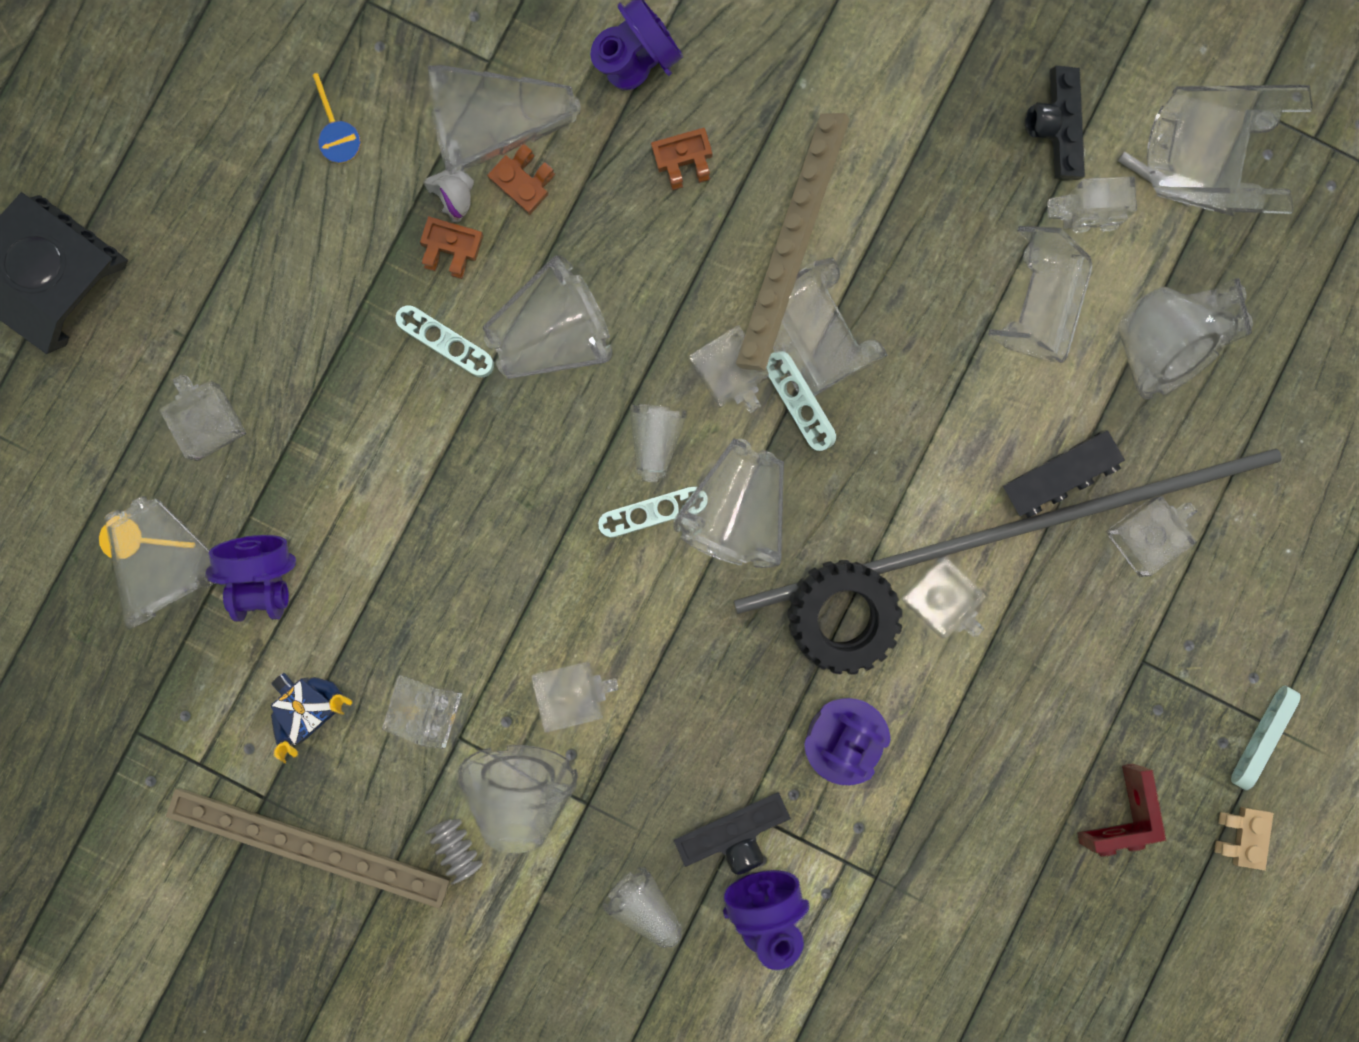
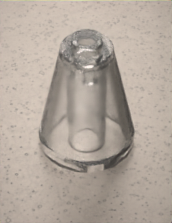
M631 404L630 416L637 474L642 476V481L659 482V478L666 476L687 417V410L677 408V411H670V407L650 404H638L637 406Z
M638 867L639 873L633 875L632 872H629L613 887L608 894V897L611 899L609 905L604 902V911L659 947L671 948L681 939L682 926L646 867Z

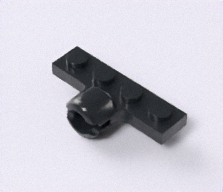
M1055 65L1050 69L1051 104L1037 102L1029 107L1025 115L1024 126L1027 134L1031 137L1047 138L1052 141L1055 178L1080 180L1085 177L1080 68Z
M777 792L676 838L674 842L685 867L722 852L732 872L739 875L757 868L763 863L764 857L756 842V836L791 818L780 793Z

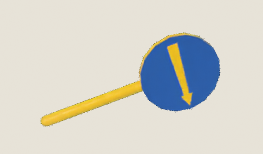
M314 73L313 78L330 122L320 133L318 140L319 148L324 157L331 162H348L355 158L359 152L361 145L360 135L349 123L335 122L319 75Z

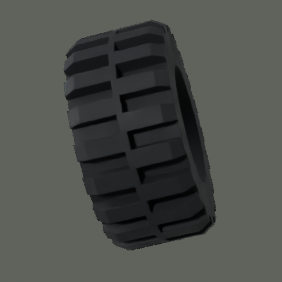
M839 560L838 563L829 561L823 563V567L820 569L814 567L808 571L810 575L805 580L801 578L796 584L798 589L796 593L792 592L789 599L791 607L787 609V617L790 620L788 625L790 633L805 657L809 661L814 662L817 667L823 670L829 669L832 673L840 675L842 671H847L849 675L858 674V669L860 668L868 671L874 668L873 662L878 659L882 663L888 657L885 654L887 649H894L897 641L894 639L895 635L901 634L902 625L899 623V618L903 617L902 608L898 606L899 598L897 593L890 587L891 584L873 569L858 562L851 563L848 560ZM841 591H854L862 595L869 605L870 617L868 624L859 636L850 641H831L823 635L819 628L818 615L820 609L832 595Z

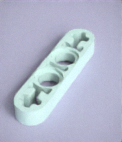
M404 306L397 311V325L407 334L476 377L484 378L492 373L494 362L491 356L481 348L416 307ZM414 313L413 317L415 320L422 324L419 334H416L419 328L412 323H408L405 326L406 321L403 319L405 315L411 316ZM431 327H437L441 331L440 338L434 342L426 339V331ZM454 342H461L465 347L463 354L458 357L452 356L449 352L450 345ZM471 349L475 350L471 355L477 360H482L483 357L486 358V369L480 368L478 371L475 370L477 366L467 359Z
M784 351L771 353L765 371L808 444L817 451L830 448L835 443L836 433L794 361ZM781 359L784 364L780 366L781 369L776 370L774 368V365L777 363L776 360ZM791 373L792 376L784 378L781 381L780 377L785 376L784 374ZM790 381L796 382L799 386V393L796 397L789 395L787 392V384ZM804 405H808L813 409L814 416L810 421L805 420L801 415V409ZM818 421L820 422V425L815 426V428H809L810 425ZM825 432L827 437L824 441L818 442L817 437L819 433Z
M688 487L604 513L600 517L599 529L602 534L612 538L694 514L704 507L706 501L705 494L697 487ZM693 492L695 496L701 497V500L697 502L696 508H692L691 504H686L682 506L685 511L678 512V503L674 498L675 496L680 495V501L688 499V493ZM663 500H668L674 505V511L669 516H662L658 512V504ZM640 508L646 512L647 519L644 523L637 525L631 521L630 515L633 510ZM626 512V520L630 528L624 529L623 523L617 525L616 531L612 533L609 529H604L603 525L607 523L608 517H612L614 521L622 519L620 513Z
M1286 685L1276 692L1231 777L1233 784L1244 790H1249L1255 785L1298 706L1301 697L1300 693Z

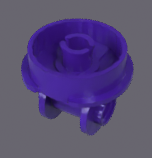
M632 0L625 6L621 2L618 3L617 7L625 21L619 26L603 30L595 38L590 52L593 65L601 73L606 74L608 80L621 90H631L641 85L647 78L650 69L657 63L670 76L672 74L670 68L680 61L683 55L662 20L644 0Z
M274 535L246 536L225 541L210 549V566L206 569V578L216 584H226L223 590V603L234 622L243 621L247 611H254L256 609L259 611L267 610L268 616L272 620L282 617L284 608H287L289 602V591L287 583L283 581L281 575L288 573L296 566V558L288 552L287 540L285 538Z
M839 698L824 704L814 716L804 741V749L810 765L821 777L838 785H856L871 779L875 771L873 768L879 762L884 748L889 746L891 738L888 725L877 709L859 699Z
M768 870L746 875L733 882L724 893L726 906L723 909V915L725 919H729L731 923L736 925V932L742 935L744 943L749 949L756 952L757 958L766 968L783 970L793 965L800 957L804 946L803 935L794 924L807 914L810 907L808 900L802 897L798 878L789 872Z

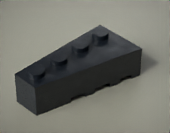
M1103 430L1095 434L1094 438L1075 445L1066 453L1057 455L1043 463L1040 467H1035L1002 485L1019 516L1025 514L1029 518L1043 510L1041 505L1051 500L1053 504H1056L1067 498V491L1076 486L1080 491L1095 483L1093 477L1104 473L1106 477L1120 470L1119 464L1124 462L1125 459L1109 431Z

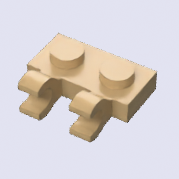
M1245 807L1240 808V815L1220 812L1218 824L1238 828L1236 843L1216 841L1214 852L1221 853L1223 856L1233 857L1234 865L1266 871L1274 813Z

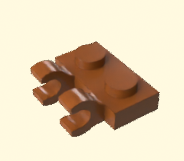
M705 127L651 142L658 171L663 172L667 170L672 190L683 188V179L679 167L694 163L699 183L710 180V171L706 159L712 158L713 153Z
M523 144L512 160L505 155L487 176L530 215L547 197L548 192L544 189V186L551 181L555 173L547 163H543L533 178L530 177L523 169L532 161L535 155L532 154L533 151Z
M428 216L420 240L421 246L427 247L422 260V264L425 265L424 268L436 271L441 251L454 255L449 272H452L451 276L463 279L467 259L476 261L484 236L483 232Z

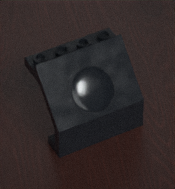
M21 192L0 215V321L45 354L67 346L69 336L63 333L61 329L66 318L101 278L125 269L128 259L115 248L95 236L92 231L87 230L73 220L70 215L59 210L48 199L40 195L29 198Z

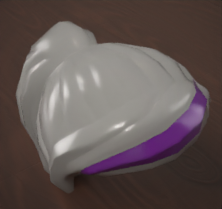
M455 169L444 170L425 179L424 185L428 192L437 194L444 205L442 212L449 215L452 222H460L470 208V191L474 185V180L467 173Z

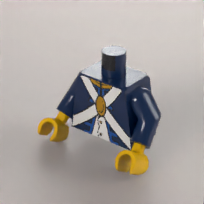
M285 673L278 676L271 683L281 695L271 704V709L273 710L271 719L276 742L274 756L283 763H286L285 755L287 752L291 756L296 757L298 752L291 746L292 743L294 746L303 743L334 714L344 715V712L341 710L343 703L351 706L352 700L344 697L335 683L317 677L310 679L307 677L301 678L294 684Z

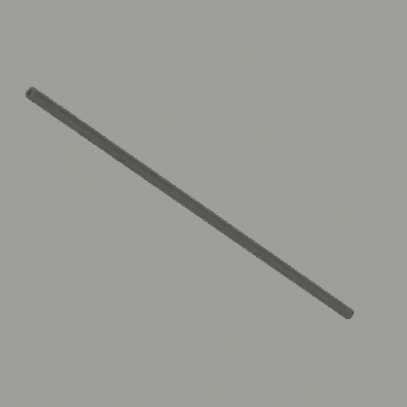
M1277 448L865 563L864 565L873 569L878 574L890 572L1281 462V453ZM797 583L734 600L736 612L740 614L789 600L792 592L796 593L798 589Z

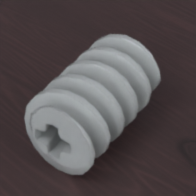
M450 818L428 829L425 833L436 834L430 843L431 845L441 844L435 853L436 855L446 854V857L441 861V866L451 865V868L445 874L446 876L456 875L455 880L451 883L452 885L474 874L483 864L481 861H472L477 855L476 850L466 851L472 845L471 840H461L467 834L465 829L456 830L462 823L461 819L451 820Z

